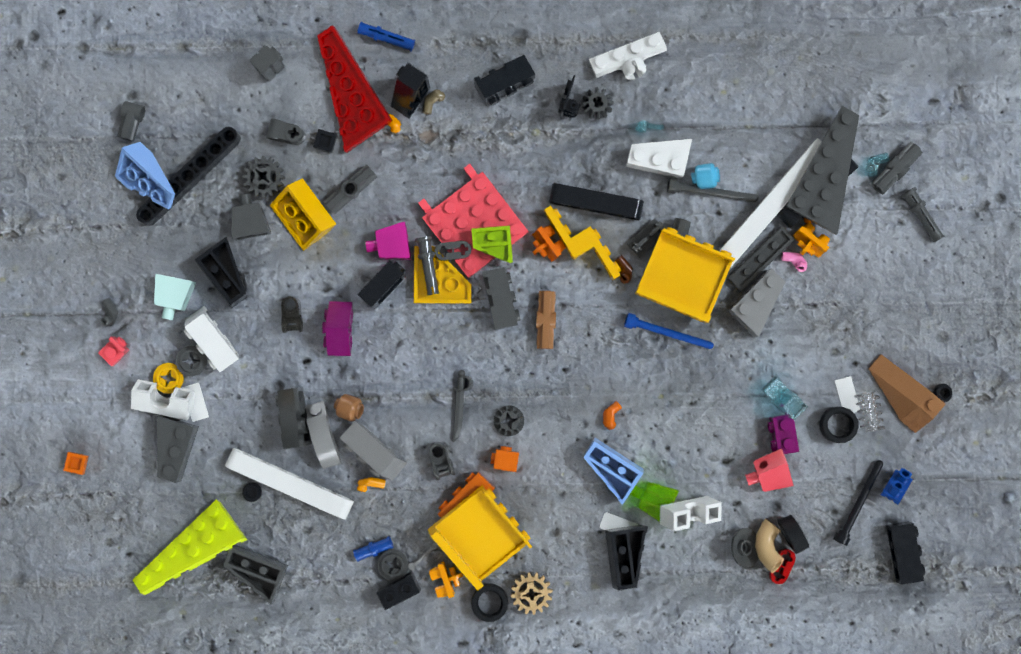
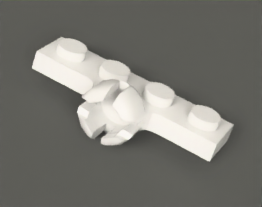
M660 32L590 58L589 64L596 78L616 70H621L627 79L635 80L634 72H636L638 78L642 77L646 72L644 60L667 51V47Z

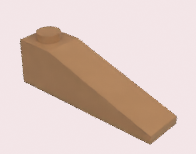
M881 354L868 368L879 388L882 389L887 397V401L895 410L898 419L914 433L932 421L946 405L930 390Z

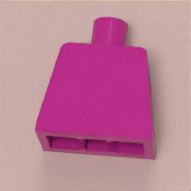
M405 222L376 230V240L365 241L367 253L378 251L380 259L411 260Z

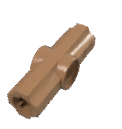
M539 291V305L536 316V328H538L537 349H553L554 329L556 328L555 291Z

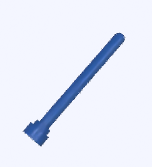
M629 312L624 322V327L629 329L639 327L707 349L714 347V344L710 341L639 320V317Z

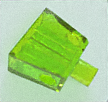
M647 481L644 488L635 485L629 495L639 499L636 505L638 508L660 522V506L674 503L679 490Z

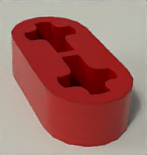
M783 548L778 552L781 556L789 552L788 556L791 557L790 561L786 560L784 565H781L775 571L779 572L782 567L781 574L783 577L775 580L776 576L769 571V578L775 584H783L792 570L796 556L790 549Z

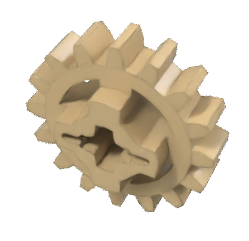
M528 572L527 577L521 574L520 581L514 580L517 586L511 587L515 591V593L511 594V598H516L513 604H519V611L524 608L525 614L532 610L533 615H535L537 609L542 613V606L548 607L549 604L546 601L552 600V597L548 594L553 591L547 588L550 582H544V575L538 578V572L534 576H531V573ZM534 581L539 582L543 586V588L537 587L534 584ZM527 582L526 587L519 591L521 585ZM529 589H533L534 592H537L534 594V597H530L529 594H526L529 593ZM544 596L543 600L536 605V601L539 599V597ZM520 599L527 600L530 605L524 604Z

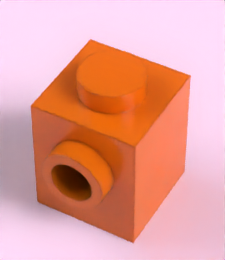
M501 446L500 449H496V453L492 452L490 464H494L493 469L516 472L519 452L512 451V447Z

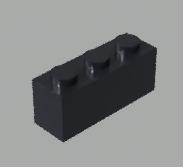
M909 521L886 525L896 582L904 585L924 581L925 567L921 564L920 560L922 550L917 543L916 537L919 536L917 526H914V523Z

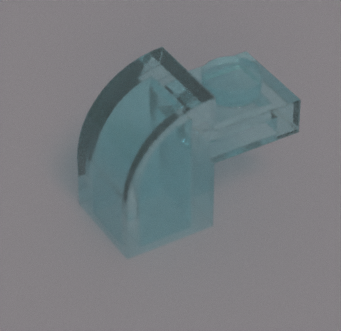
M776 376L761 389L782 413L794 421L808 408L799 396L790 391Z

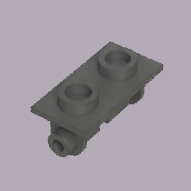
M654 218L627 245L640 258L657 242L664 225Z

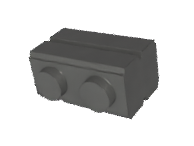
M264 45L258 51L259 54H255L250 61L267 81H271L276 76V73L284 69L282 63L284 59L273 46L269 48Z

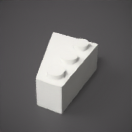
M692 139L632 144L625 167L682 179Z
M203 306L185 319L184 332L189 339L193 338L196 341L198 351L202 355L204 353L207 355L210 366L214 370L217 368L221 372L237 361L239 354L226 335H223L219 330L216 321H212L206 313L208 310Z

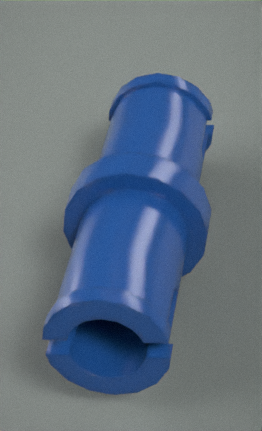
M390 536L385 539L369 542V545L353 550L356 561L359 562L370 556L376 557L378 553L392 549L394 546Z

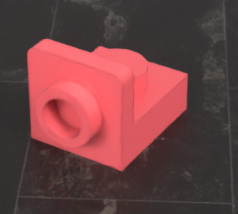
M111 336L109 338L110 341L98 354L110 366L114 367L129 349L126 347L127 343L121 337Z

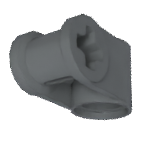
M271 119L266 138L277 142L300 145L305 140V133L295 124ZM297 131L299 135L293 138L292 134H296Z
M442 442L433 443L430 446L429 455L436 480H440V477L450 474L452 476L455 475L454 467L445 444ZM440 446L443 449V454L441 456L434 455L432 451L434 447Z

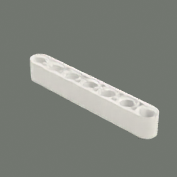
M232 448L225 467L342 519L347 518L354 503L353 500L236 448Z

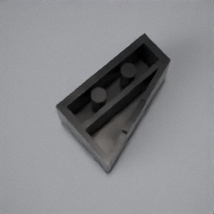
M522 55L505 63L503 67L496 71L495 69L488 72L489 75L482 79L479 76L475 77L474 85L485 106L489 104L493 106L501 101V97L505 95L509 97L515 94L519 87L531 85L536 74L525 55Z

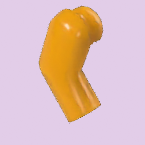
M389 114L393 121L388 126L391 127V132L398 133L401 130V122L394 115Z
M375 477L360 479L357 482V490L366 492L367 486L384 489L385 479Z

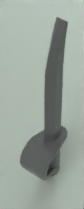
M464 370L458 372L457 389L453 388L456 391V408L452 442L456 441L462 429L464 391L472 389L474 384L472 378L465 376ZM465 378L469 381V386L466 389Z

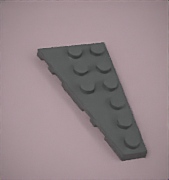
M844 106L839 109L786 205V208L835 235L838 234L859 120L858 114Z

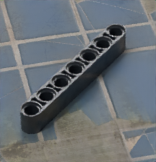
M223 128L168 180L171 187L179 186V191L174 196L172 207L240 143L241 136L234 128ZM229 133L235 134L232 141H227L226 139ZM215 146L221 147V150L218 154H213V148ZM206 159L207 164L204 167L200 168V160ZM188 172H192V173H193L192 179L189 180V181H186V180H185V175H186ZM149 198L137 210L136 217L141 223L150 226L160 220L170 209H166L163 206L158 207V204ZM150 211L151 217L145 221L144 214Z

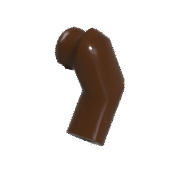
M620 255L615 259L621 269L619 278L622 283L627 284L632 279L633 268Z

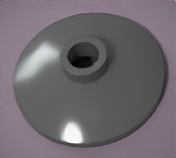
M749 528L738 530L734 534L731 543L732 556L736 563L742 567H751L759 559L755 548L756 533Z

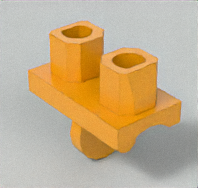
M811 223L801 226L793 234V237L798 241L797 245L802 248L799 252L802 256L807 252L811 256L814 254L819 258L829 249L827 245L830 238L825 234H821L818 238L813 235L815 227Z
M444 561L439 562L438 566L430 569L429 574L432 581L439 578L443 580V585L435 587L437 597L448 596V598H452L455 592L451 581H453L455 587L460 586L458 578H461L463 574L462 572L456 573L455 567L449 568L451 574L449 576Z

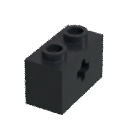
M412 572L378 589L377 595L384 609L387 610L420 593L421 587Z

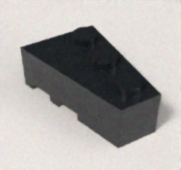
M407 63L405 67L401 66L396 74L398 77L391 107L410 119L430 90V84L426 74L410 63Z
M227 237L195 259L197 265L231 308L247 298Z
M636 525L605 530L612 588L618 591L637 588L641 568L640 562L642 551H644V540L648 526Z

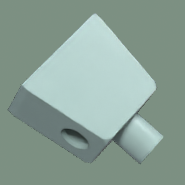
M160 274L155 275L154 305L164 307L161 318L173 320L175 309L186 310L196 282Z

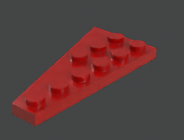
M332 25L319 34L317 38L326 66L325 72L330 83L329 89L335 114L338 117L339 131L344 143V152L348 153L393 120L336 27Z

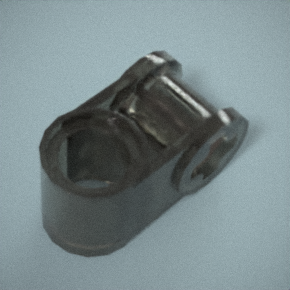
M292 296L285 297L281 302L282 332L287 333V331L297 330L303 332L300 300ZM291 299L296 304L293 310L287 308V302Z

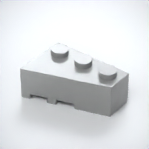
M772 268L767 270L727 311L754 337H759L785 281Z

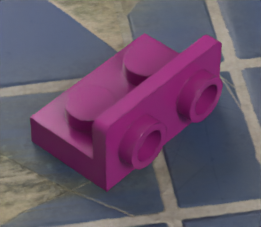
M787 414L769 417L770 422H767L769 433H772L773 441H770L772 452L782 449L784 454L799 452L794 415Z

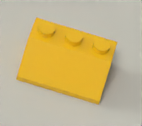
M303 178L287 185L270 204V207L303 251L328 234L336 225Z

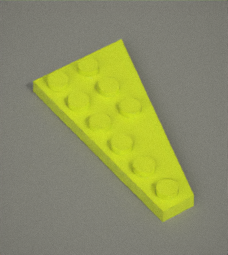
M216 499L133 579V582L141 594L147 595L163 586L166 581L180 577L181 573L195 569L215 558L216 554L232 549V546L238 542L243 543L247 538L222 503Z

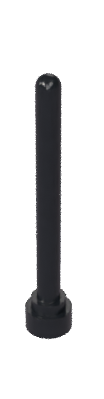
M881 460L876 461L843 529L836 532L833 538L845 546H848L851 540L849 539V533L883 467Z

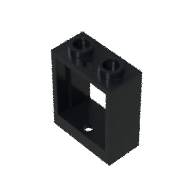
M389 260L357 295L371 308L376 309L406 278L404 274L406 270L398 262L392 263Z

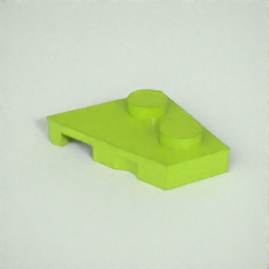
M510 226L471 229L473 249L505 262L513 263Z

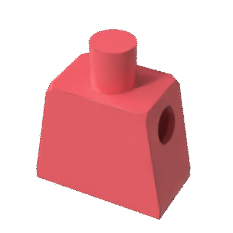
M782 449L755 460L753 463L756 471L745 475L749 486L760 483L764 492L794 486Z

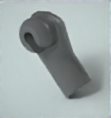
M107 298L101 302L107 311L101 319V323L105 327H111L116 322L118 310L112 300Z

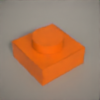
M68 452L63 471L84 475L89 456Z

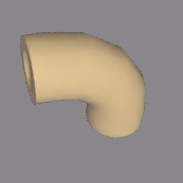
M765 519L756 534L755 548L762 564L768 571L774 573L784 561V558L775 549V539L781 530Z

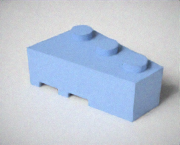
M594 438L584 453V459L623 505L643 475V468L597 438Z

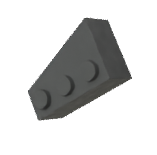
M505 267L482 272L495 331L517 326V321L521 319L519 310H515L513 302H516L514 291H510L509 284L512 283L510 272L506 273Z
M157 415L158 478L174 483L182 481L199 426L167 416Z
M233 545V548L227 554L223 566L241 581H244L255 593H258L271 605L276 599L288 565L238 545Z

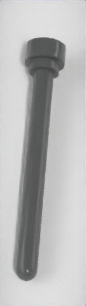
M669 178L667 193L671 194L684 191L752 202L758 201V195L716 188L699 189L696 185L682 184L681 181L675 178Z

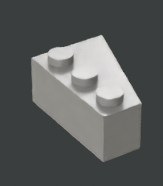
M354 421L340 437L344 442L343 446L351 453L354 451L358 454L356 458L364 465L366 463L370 465V471L377 477L381 475L393 481L407 464L406 461L398 458L392 449L387 448L379 438L357 421Z

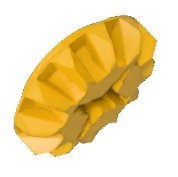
M164 363L154 371L153 382L157 383V389L160 392L170 394L173 393L175 387L181 388L184 383V376L175 364ZM171 371V377H174L176 381H170L168 384L167 380L161 376H167Z

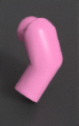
M782 252L781 261L792 262L799 272L806 271L807 262L800 253Z

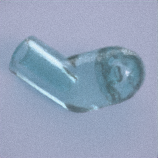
M887 152L869 158L865 167L868 176H875L878 173L879 165L889 161Z

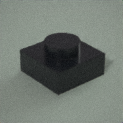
M318 129L313 148L333 153L338 135Z

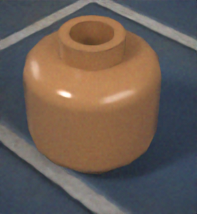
M344 394L336 399L334 409H336V415L339 418L352 422L362 416L364 405L360 398Z

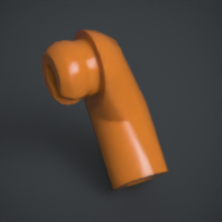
M617 401L603 412V425L609 430L616 427L615 414L622 409Z

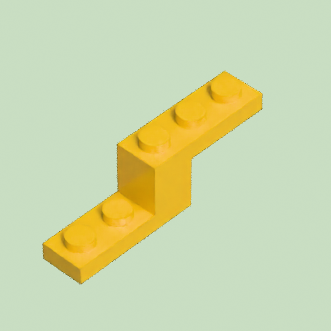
M551 205L544 209L545 215L561 241L565 244L573 260L594 249L611 279L615 280L620 276L619 272L621 269L616 261L612 262L610 259L611 252L606 245L602 246L599 241L601 236L596 229H592L590 226L570 238L569 235L572 233L566 224L562 225L559 220L562 218L556 208L553 209Z

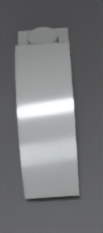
M322 401L305 406L310 436L322 468L325 469L341 464L338 446L331 431L326 404Z

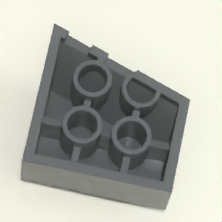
M303 387L277 391L278 395H275L277 407H279L278 421L281 426L283 449L312 444L306 420L307 413Z

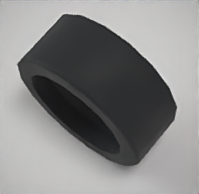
M845 407L827 409L819 421L822 435L834 443H846L852 440L859 428L856 415ZM841 413L849 419L850 428L845 435L835 436L828 429V421L832 415Z
M792 515L778 521L782 534L795 554L809 548V543L801 527Z
M484 584L480 590H475L472 596L471 607L474 614L480 620L494 622L505 615L508 608V598L500 586ZM487 591L495 592L501 599L499 610L493 614L482 612L478 605L480 596Z

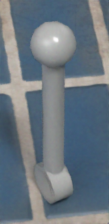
M434 542L427 552L415 562H410L408 568L414 570L419 562L435 549L440 548L438 544Z

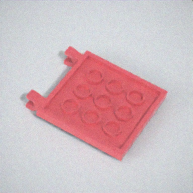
M471 164L464 167V171L471 180L434 209L430 207L425 199L418 202L419 206L426 213L422 219L441 243L466 241L470 244V256L465 259L455 260L468 279L495 259L493 256L473 249L471 229L510 226L511 245L529 233L483 171L477 174ZM460 245L459 249H454V252H461V255H465V252L468 251V248H465L464 245Z

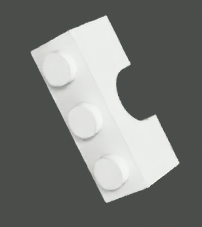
M138 379L131 390V409L188 420L194 409L195 391L175 387L170 398H167L158 393L157 383Z
M703 496L661 505L660 524L672 531L690 528V521H699L704 524L721 521L722 502L709 496Z

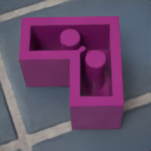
M329 301L328 309L324 311V320L326 322L322 323V333L326 334L323 339V346L327 348L328 356H351L353 343V303Z

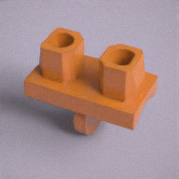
M551 225L544 228L541 226L532 234L535 239L532 243L536 247L532 253L534 255L540 253L543 258L547 256L551 262L561 255L566 246L561 240L553 243L550 239L555 234V230Z

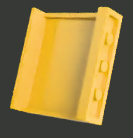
M663 228L635 294L707 324L710 321L711 312L735 258L731 257L732 254L728 251L721 250L719 252L714 250V246L709 243L703 242V244L695 242L696 238L690 235H685L684 237L679 235L678 231L673 228Z
M483 485L428 528L432 539L477 591L484 586L482 580L524 546L532 547L529 542L531 538L527 532L519 530V523L513 516L508 517L506 507L501 502L498 504L494 500L497 497L490 488L486 490Z

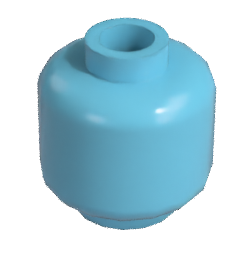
M713 163L697 165L695 172L691 173L692 183L697 184L699 189L714 188L717 186V182H720L719 168L715 167Z

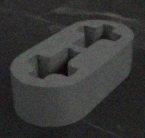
M466 241L440 243L435 248V254L442 261L465 259L471 254V246ZM460 245H464L465 248H468V251L465 252V255H461V252H454V249H459ZM441 247H445L446 250L452 249V253H446V257H442V254H438V251L441 250Z

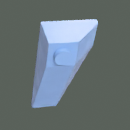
M141 142L122 147L115 177L129 190L135 189L139 191V195L143 197L148 196L153 202L166 209H170L175 193L153 153Z

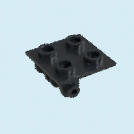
M573 75L572 80L567 81L564 92L566 99L562 98L558 113H561V120L563 115L574 118L578 114L579 103L569 99L575 75Z

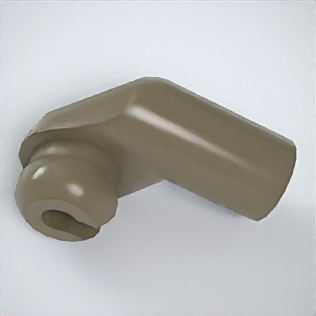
M439 89L429 93L425 97L422 113L431 115L433 104L437 101H443L445 93Z

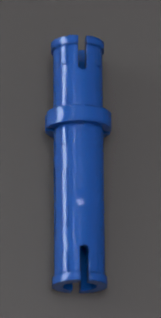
M363 22L359 24L357 33L371 37L374 41L380 40L411 52L414 48V39L383 30L380 26L374 27Z

